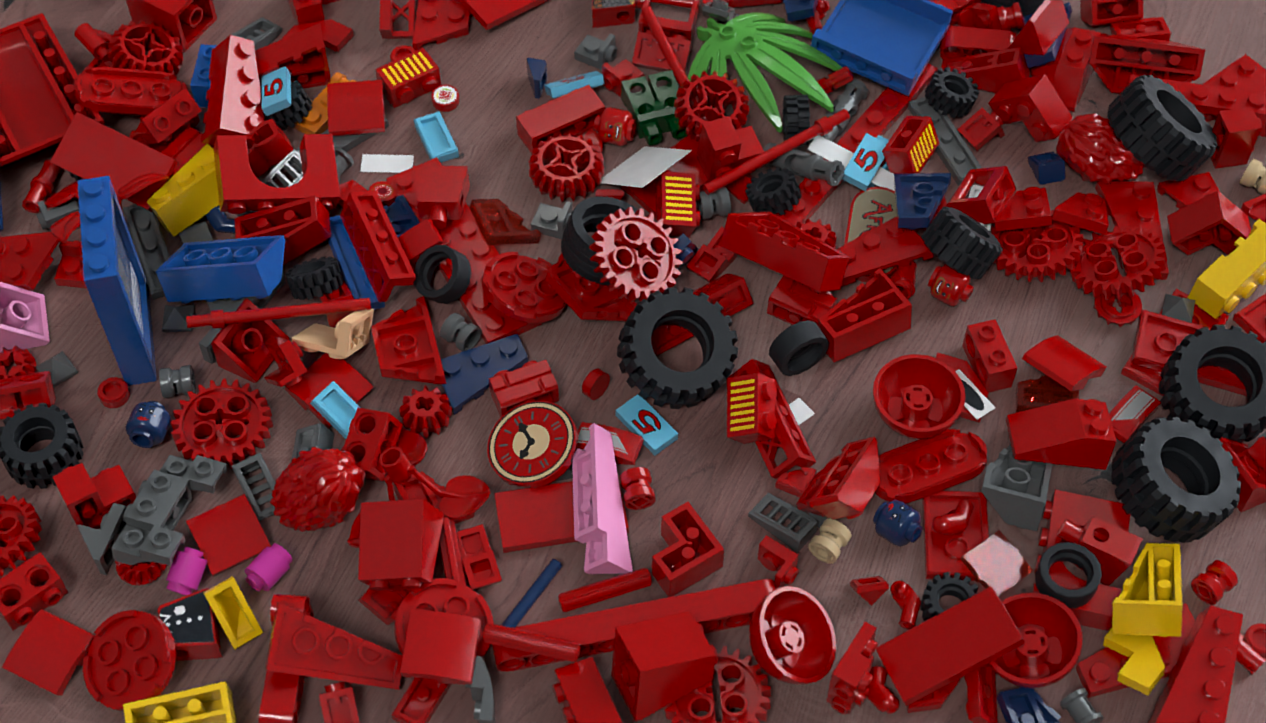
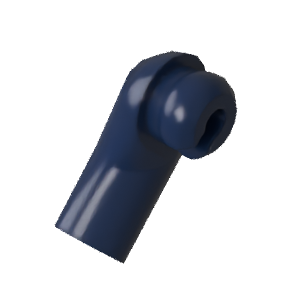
M220 205L211 209L206 214L207 220L215 231L235 234L234 219H228L225 212H220Z

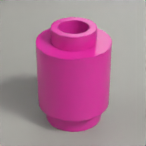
M274 543L271 547H266L245 569L247 575L245 580L256 591H261V589L269 591L290 569L289 564L293 559L282 546Z
M185 547L183 552L176 551L166 578L169 581L166 589L185 596L192 594L193 590H197L208 562L202 559L203 552L189 547Z

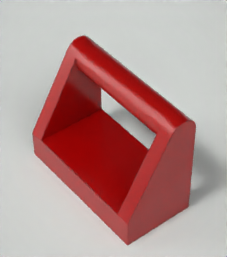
M644 0L642 9L647 6L651 7V2L691 9L688 22L662 17L656 18L666 37L681 35L691 41L692 44L700 0ZM641 12L638 28L639 32L645 33L650 28Z
M1007 166L969 170L946 207L957 209L983 224L995 223L994 219L1016 191ZM974 183L984 186L978 197L965 198Z

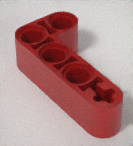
M273 595L270 607L272 627L277 602L314 617L308 596ZM267 670L259 711V723H298L306 676Z

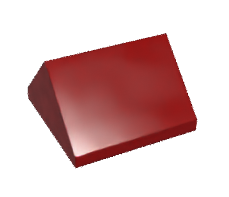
M1045 0L1028 20L1008 49L1021 47L1023 54L1044 55L1069 24L1063 0Z
M246 298L236 311L259 308ZM271 320L225 324V328L220 330L211 342L218 367L256 383L274 360L264 342L274 336L289 339V337Z
M1221 437L1219 440L1223 443V449L1226 452H1230L1233 457V466H1237L1239 471L1237 481H1241V494H1239L1237 508L1242 513L1265 503L1266 472L1248 454L1247 450L1250 447L1245 443Z

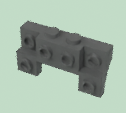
M169 455L160 471L153 470L148 480L142 482L135 501L127 506L124 512L126 526L111 548L113 559L131 566L141 562H157L171 566L173 563L172 557L180 544L183 545L185 543L184 534L173 530L192 500L191 490L214 494L215 484L221 474L227 472L226 463L199 455L195 457L194 461Z

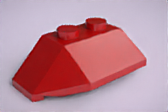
M1077 27L1066 29L1056 59L1044 66L1032 67V77L1046 74L1068 111L1075 112L1094 70L1089 64L1093 36L1108 34Z
M1121 35L1093 36L1089 64L1110 92L1121 93L1127 86L1130 74L1138 76L1152 75L1154 78L1158 77L1160 79L1188 83L1195 81L1201 76L1206 49L1172 41Z
M875 436L847 443L841 449L842 453L832 458L814 476L796 503L798 510L833 520L843 517L854 519L860 516L880 484L878 445Z

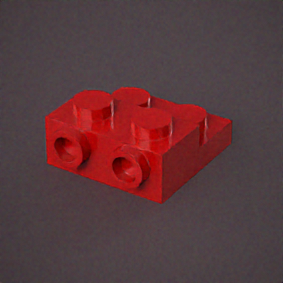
M864 622L831 676L826 701L830 703L835 711L843 715H850L855 705L861 707L870 692L868 687L873 679V675L870 674L871 665L874 660L872 655L878 642L874 641L877 628L867 622Z

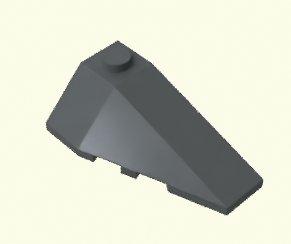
M1010 444L999 453V457L994 463L991 462L987 466L981 492L1006 524L1037 531L1047 500L1053 464L1014 459Z

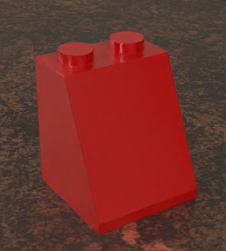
M126 0L131 19L134 23L138 24L141 19L145 24H150L153 21L155 26L163 25L165 31L172 30L173 37L179 38L184 53L217 20L213 0Z
M424 499L361 502L358 580L368 585L370 590L375 591L389 590V585H401L403 589L421 588V583H432L444 513Z
M690 611L615 627L611 677L635 721L646 718L713 680L714 666L718 663L717 651L713 645L709 644L702 625L695 621Z

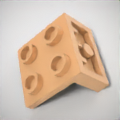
M374 309L354 311L340 320L336 328L314 323L293 336L292 341H295L304 351H321L329 353V357L334 359H346L369 343Z

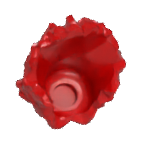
M1096 113L1078 115L1075 119L1070 120L1059 134L1056 147L1057 154L1069 164L1070 168L1081 175L1083 181H1103L1105 184H1109L1112 180L1117 179L1120 181L1136 179L1139 175H1142V168H1145V164L1140 160L1138 161L1133 156V153L1124 147L1120 138H1117L1114 129L1109 124V119L1103 118Z
M312 447L310 451H300V456L293 458L287 468L275 480L276 483L272 490L273 498L270 501V504L275 507L274 515L280 517L279 522L285 527L301 532L333 527L336 525V522L342 523L347 512L351 513L355 510L356 500H358L359 492L365 483V471L355 464L353 454L348 451H340L338 449L324 450L317 447Z

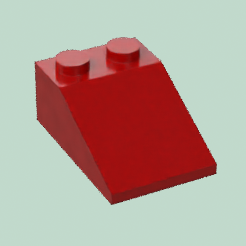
M1075 398L1009 414L1006 417L1014 459L1106 470L1117 442L1106 402L1095 399Z

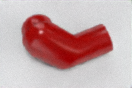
M960 500L955 513L934 518L932 522L933 530L943 535L962 533L967 527L974 508L973 504L966 500Z
M901 580L895 581L891 585L890 591L893 599L902 609L899 625L905 629H912L915 627L921 605L920 598L910 585Z

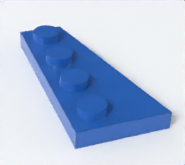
M340 215L330 217L331 237L327 240L334 258L337 259L342 278L352 293L353 299L370 298L371 308L374 310L384 308L385 302H378Z

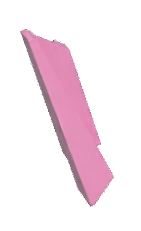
M594 423L589 427L590 439L585 448H577L572 457L574 540L582 544L586 543L585 573L625 574L632 572L633 569L612 435L609 431Z

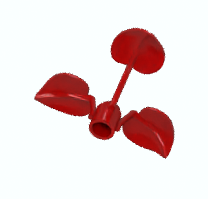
M147 173L123 185L118 189L119 194L116 195L121 210L123 199L134 195L155 182L169 180L168 176L160 173ZM78 181L67 185L61 191L49 197L44 202L45 206L52 208L67 202L73 197L79 199ZM72 212L53 223L50 227L52 234L57 239L66 243L72 232L80 226V212Z
M402 428L396 446L386 449L379 458V462L387 474L384 481L387 484L389 501L395 500L393 483H406L414 475L433 493L442 498L439 503V510L449 519L465 518L473 514L485 503L491 491L484 481L476 477L466 475L454 477L446 484L445 491H441L417 471L415 465L419 464L425 457L428 449L427 443L421 435ZM360 513L352 524L350 537L347 540V543L355 548H359Z

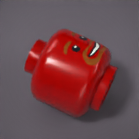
M608 107L603 111L602 115L598 114L596 116L594 131H598V137L603 143L624 146L628 141L634 139L637 121L633 119L630 111Z
M946 264L942 267L937 266L928 282V287L931 288V296L951 307L958 305L961 300L966 303L974 289L970 285L971 278L969 275H963Z

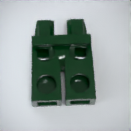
M672 70L648 75V82L645 76L621 81L622 102L628 108V111L631 112L633 119L637 121L638 138H644L649 146L659 144L662 141V133L671 132L672 137L675 139L687 136V127L680 128L679 119H676L674 115L676 110L674 100L677 98L676 94L679 88ZM660 80H667V85L657 87L656 83ZM634 86L641 87V91L631 93L630 89Z

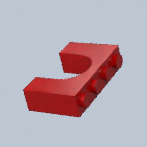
M333 134L303 135L299 146L303 178L296 184L284 188L269 186L254 175L249 164L246 135L216 136L213 150L220 212L242 214L246 211H261L316 195L328 211L336 208L341 196Z
M1055 490L1051 501L1046 500L1042 519L1047 520L1046 528H1041L1038 546L1043 547L1044 553L1050 546L1058 543H1069L1057 536L1060 527L1066 519L1083 527L1092 517H1097L1129 532L1130 514L1127 515L1122 508L1123 503ZM1037 555L1034 574L1036 573L1042 555ZM1063 561L1055 562L1050 566L1049 575L1060 587L1068 590H1078L1087 583V581L1073 575L1066 568ZM1033 583L1031 593H1040L1036 583ZM1099 584L1094 597L1087 604L1069 609L1074 613L1080 625L1110 631L1113 627V601L1116 597L1120 596L1122 589Z

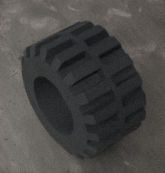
M942 207L922 234L924 243L936 257L955 271L966 276L969 275L970 278L981 279L1002 252L999 241L990 231L967 214L950 207Z
M39 403L38 407H34L33 404L26 405L25 410L17 409L14 411L15 415L12 418L7 417L3 421L5 426L0 427V458L11 478H14L18 484L22 485L25 483L27 488L33 489L36 485H39L40 489L47 488L50 483L56 486L52 477L61 473L65 468L78 465V460L83 458L82 440L72 418L69 417L65 410L60 411L59 407L53 404L48 408L46 403ZM52 440L47 447L40 451L27 452L31 446L39 441Z

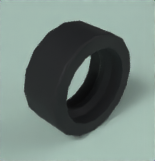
M446 245L430 247L420 255L415 264L414 273L416 279L414 285L421 295L437 303L448 304L456 301L465 293L470 284V262L465 255ZM451 259L453 269L448 283L441 289L434 290L432 277L436 267L443 260Z
M809 320L802 321L788 327L774 339L769 348V356L783 375H797L810 369L822 359L828 350L829 341L815 322Z
M1058 543L1050 546L1042 554L1035 573L1036 587L1040 594L1051 596L1064 603L1068 608H1078L1087 604L1094 597L1102 577L1101 566L1095 555L1086 547L1075 543ZM1058 561L1074 563L1085 572L1088 579L1087 583L1078 590H1068L1060 587L1049 575L1050 566Z

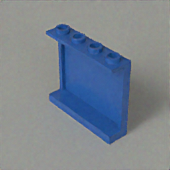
M840 0L822 30L817 28L813 34L811 46L829 56L841 67L847 66L852 72L909 96L947 32L953 10L929 0Z

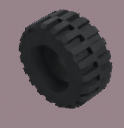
M1152 75L1136 77L1109 105L1107 118L1117 138H1120L1124 147L1127 150L1129 149L1138 161L1140 160L1145 164V167L1155 171L1162 178L1166 177L1167 180L1176 182L1186 180L1216 151L1217 137L1212 132L1213 129L1206 122L1203 114L1199 113L1194 104L1189 102L1181 92L1176 91L1173 86L1164 83L1158 77L1154 78Z
M676 287L666 288L663 294L660 291L651 293L647 300H641L633 312H631L618 338L620 344L617 347V356L622 358L619 364L621 373H628L629 375L626 382L631 388L637 386L641 390L638 395L644 400L650 396L655 399L653 404L660 407L665 403H670V409H680L683 404H686L689 408L696 406L701 400L706 401L722 386L727 377L732 373L735 366L733 362L738 356V348L734 346L738 337L735 330L730 331L729 327L733 324L730 316L726 315L724 317L720 312L723 307L718 302L714 305L708 301L709 295L703 292L699 296L694 295V290L684 287L681 292H677ZM677 325L690 331L697 338L702 348L703 361L700 367L691 372H678L663 365L656 357L651 344V336L658 327Z
M1223 324L1213 325L1210 330L1208 327L1197 329L1194 334L1186 336L1171 354L1161 372L1162 380L1159 383V392L1165 395L1160 401L1163 409L1170 410V414L1167 417H1178L1181 421H1193L1195 426L1199 428L1204 427L1209 430V434L1214 439L1223 437L1241 443L1255 439L1266 428V341L1261 343L1256 339L1258 335L1251 331L1248 334L1241 332V327L1232 325L1230 329H1225ZM1204 366H1219L1233 372L1245 386L1247 404L1239 407H1228L1210 399L1200 387L1197 370Z
M1159 417L1145 423L1118 449L1112 462V485H1116L1115 495L1118 500H1122L1124 511L1127 515L1131 514L1136 519L1134 522L1139 527L1144 526L1149 529L1148 533L1155 537L1164 536V540L1171 542L1179 540V542L1186 543L1205 537L1233 513V510L1239 503V494H1241V481H1237L1239 471L1237 466H1233L1232 455L1229 451L1226 452L1223 449V443L1218 438L1214 439L1209 434V430L1204 427L1199 428L1195 426L1193 421H1181L1178 417ZM1164 467L1171 470L1181 479L1188 492L1181 489L1169 478Z

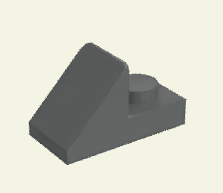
M113 503L109 513H106L101 520L100 530L77 525L100 573L103 575L108 574L114 561L111 548L126 526L124 521L125 505Z

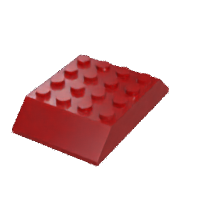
M43 13L0 29V166L61 142L77 112L104 124L98 111L88 109L77 101L74 95V82L78 75Z

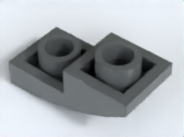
M723 0L710 1L703 5L702 8L705 18L708 19L710 17L723 24L740 16L735 14V8L729 7V3Z
M476 656L472 685H466V688L471 689L472 700L476 701L474 720H479V723H495V705L490 675L482 657Z

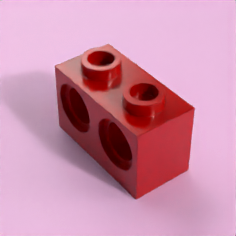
M996 319L967 325L962 346L973 371L988 393L1011 388L1018 367Z
M50 371L0 379V419L13 417L15 415L14 411L17 409L25 410L26 405L33 404L34 407H38L39 403H46L49 408L52 404H55L56 396Z
M358 407L354 418L350 422L345 444L340 451H348L353 454L355 464L365 471V478L383 481L386 472L379 462L380 455L386 449L396 446L403 424L388 412Z
M41 552L0 578V615L12 631L28 624L40 609H46L57 604L63 596L69 593L61 577ZM47 581L43 586L37 587L40 583ZM19 600L15 605L9 606L12 602Z

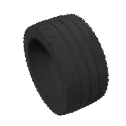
M603 196L587 198L577 204L569 216L561 242V252L569 267L581 275V277L591 282L609 286L611 284L609 281L600 282L604 276L602 272H594V269L599 264L598 262L591 261L590 258L597 252L589 249V246L595 240L587 233L596 232L598 230L596 226L604 221L603 219L610 213L613 214L618 209H622L624 212L629 207H632L634 213L638 209L623 200Z

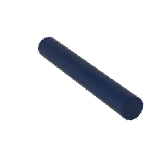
M552 559L501 626L513 628L519 624L562 568V564L558 560Z

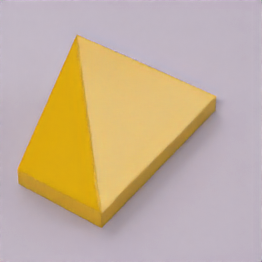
M233 576L203 593L234 650L263 633Z

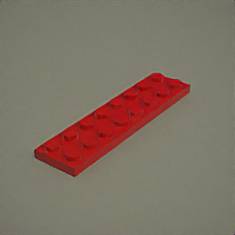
M436 157L417 166H442V164ZM413 167L386 178V181L397 189V197L404 195L418 221H424L419 218ZM465 201L461 218L458 220H447L446 227L442 230H437L444 241L441 245H446L462 253L470 262V284L465 293L458 298L473 324L482 329L481 337L486 344L514 334L520 335L542 325L541 323H528L513 319L496 309L486 298L481 284L482 275L487 263L493 257L499 255V252ZM449 258L443 260L438 265L447 282L451 277L453 269L452 261Z

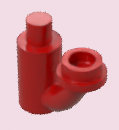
M88 23L79 25L74 32V36L95 58H101L104 62L109 61L108 46L112 35L102 30L93 29Z

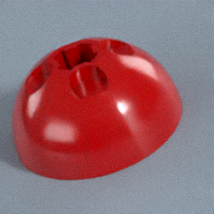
M910 354L895 358L881 368L874 381L873 400L880 418L890 429L909 438L922 439L941 434L955 423L965 404V388L959 375L945 362L927 355Z
M784 586L765 596L755 608L749 625V643L753 656L766 673L779 681L796 685L817 682L828 674L835 660L836 637L826 610L814 596L801 588Z
M1040 593L1017 594L1001 601L1022 635L1025 644L989 662L992 669L1006 681L1024 688L1047 687L1066 677L1076 665L1083 643L1081 626L1074 613L1061 601Z

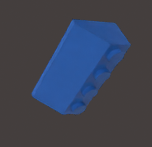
M284 235L184 243L155 272L168 302L181 301V303L185 304L194 300L212 302L224 298H230L231 300H239L243 297L265 298L271 295L272 290L282 281L285 238Z

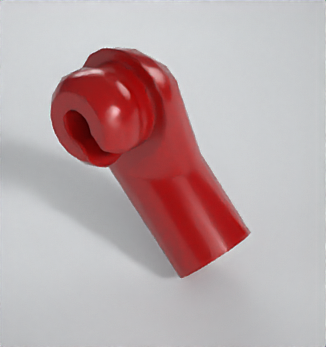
M818 0L815 16L805 18L810 32L813 34L817 28L820 30L823 28L821 21L830 9V5L826 0Z
M874 666L871 668L870 674L873 675V679L868 687L870 692L867 698L879 711L893 714L899 708V700L885 687L887 670L883 667Z

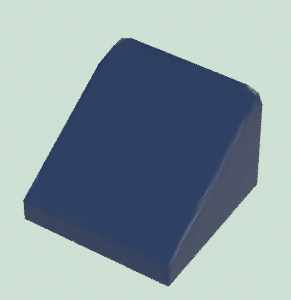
M528 57L526 60L529 82L535 98L539 99L548 80L547 63L545 60Z
M1048 152L1028 157V163L1040 185L1065 180V161L1056 153Z

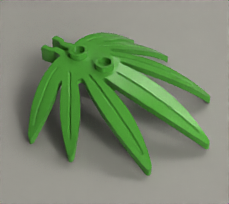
M747 13L733 18L726 24H719L716 20L709 17L707 19V28L702 26L697 28L698 39L705 41V43L698 51L692 63L688 79L690 81L693 74L701 78V73L704 70L706 73L708 72L711 61L710 76L716 69L717 76L722 77L727 72L726 60L731 59L739 78L754 102L774 128L781 133L783 130L777 104L765 78L756 66L760 65L830 112L834 111L833 104L822 87L803 66L780 49L817 62L834 71L842 67L818 49L797 39L777 34H795L812 39L813 33L800 27L786 24L785 19L766 13Z

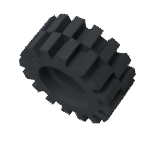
M940 68L934 73L925 89V98L929 99V105H935L933 108L935 111L942 110V115L946 116L949 113L951 118H955L956 115L958 118H962L964 115H968L979 94L978 86L976 83L972 84L973 79L971 77H965L966 73L962 72L959 74L958 69L953 68L951 72L950 68H945L944 70Z
M291 80L292 106L269 116H266L264 113L265 121L273 119L282 131L287 130V126L292 128L295 126V122L301 123L303 121L302 117L308 116V111L312 109V101L298 81L292 82Z
M784 95L782 109L784 141L810 127L809 100L807 95Z
M777 167L775 171L768 169L766 174L761 172L758 174L759 178L753 177L751 183H748L747 189H745L753 212H771L775 215L776 213L783 215L785 214V209L788 211L792 210V204L797 205L799 203L798 199H801V191L795 176L787 168L781 170L780 167Z
M324 256L319 259L313 258L309 262L307 260L303 261L301 265L293 266L294 268H290L285 274L292 296L296 300H304L306 298L309 300L313 299L314 296L322 297L324 293L329 294L332 293V290H337L344 282L337 259L331 256L327 258Z
M949 572L943 573L942 579L939 574L936 575L933 581H929L926 589H924L920 605V611H923V620L931 619L945 611L939 605L941 597L951 595L964 601L978 594L977 584L974 583L970 586L971 579L966 576L964 580H960V573L956 572L953 578H950Z

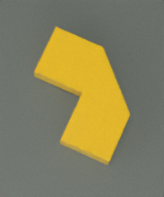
M1111 628L1104 637L1103 645L1129 657V660L1119 671L1117 681L1148 696L1164 675L1165 665L1153 637L1148 635L1112 634Z

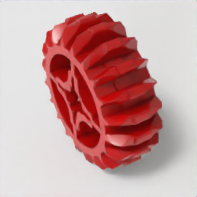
M141 19L138 24L130 21L128 25L122 24L119 30H115L112 39L109 41L108 56L109 61L112 62V68L141 70L142 73L145 70H150L153 73L155 71H162L177 76L183 64V46L180 45L179 38L173 37L172 30L165 31L163 25L155 26L153 21L150 24H145Z
M715 69L712 75L708 76L704 70L701 73V78L693 74L690 81L685 80L682 83V88L677 90V98L674 100V107L676 109L674 115L676 119H679L680 128L687 127V136L693 133L696 134V141L700 139L702 123L724 118V110L730 104L734 112L729 118L735 130L741 129L747 122V115L750 110L749 105H747L749 102L748 95H744V86L736 87L738 83L736 78L731 81L727 80V72L720 77L717 76L718 73ZM695 96H698L699 104L692 110L689 103Z
M559 132L557 138L549 135L547 142L539 141L538 148H533L532 156L529 159V176L534 187L539 188L541 195L548 193L551 200L557 196L562 202L565 198H571L574 202L576 196L585 199L586 192L594 193L595 186H600L601 178L604 174V158L600 153L599 147L593 145L591 139L584 141L582 134L578 137H573L571 132L568 136H562Z

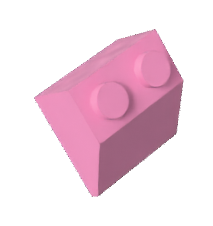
M0 282V353L3 347L10 350L16 345L23 350L47 345L50 339L45 296Z

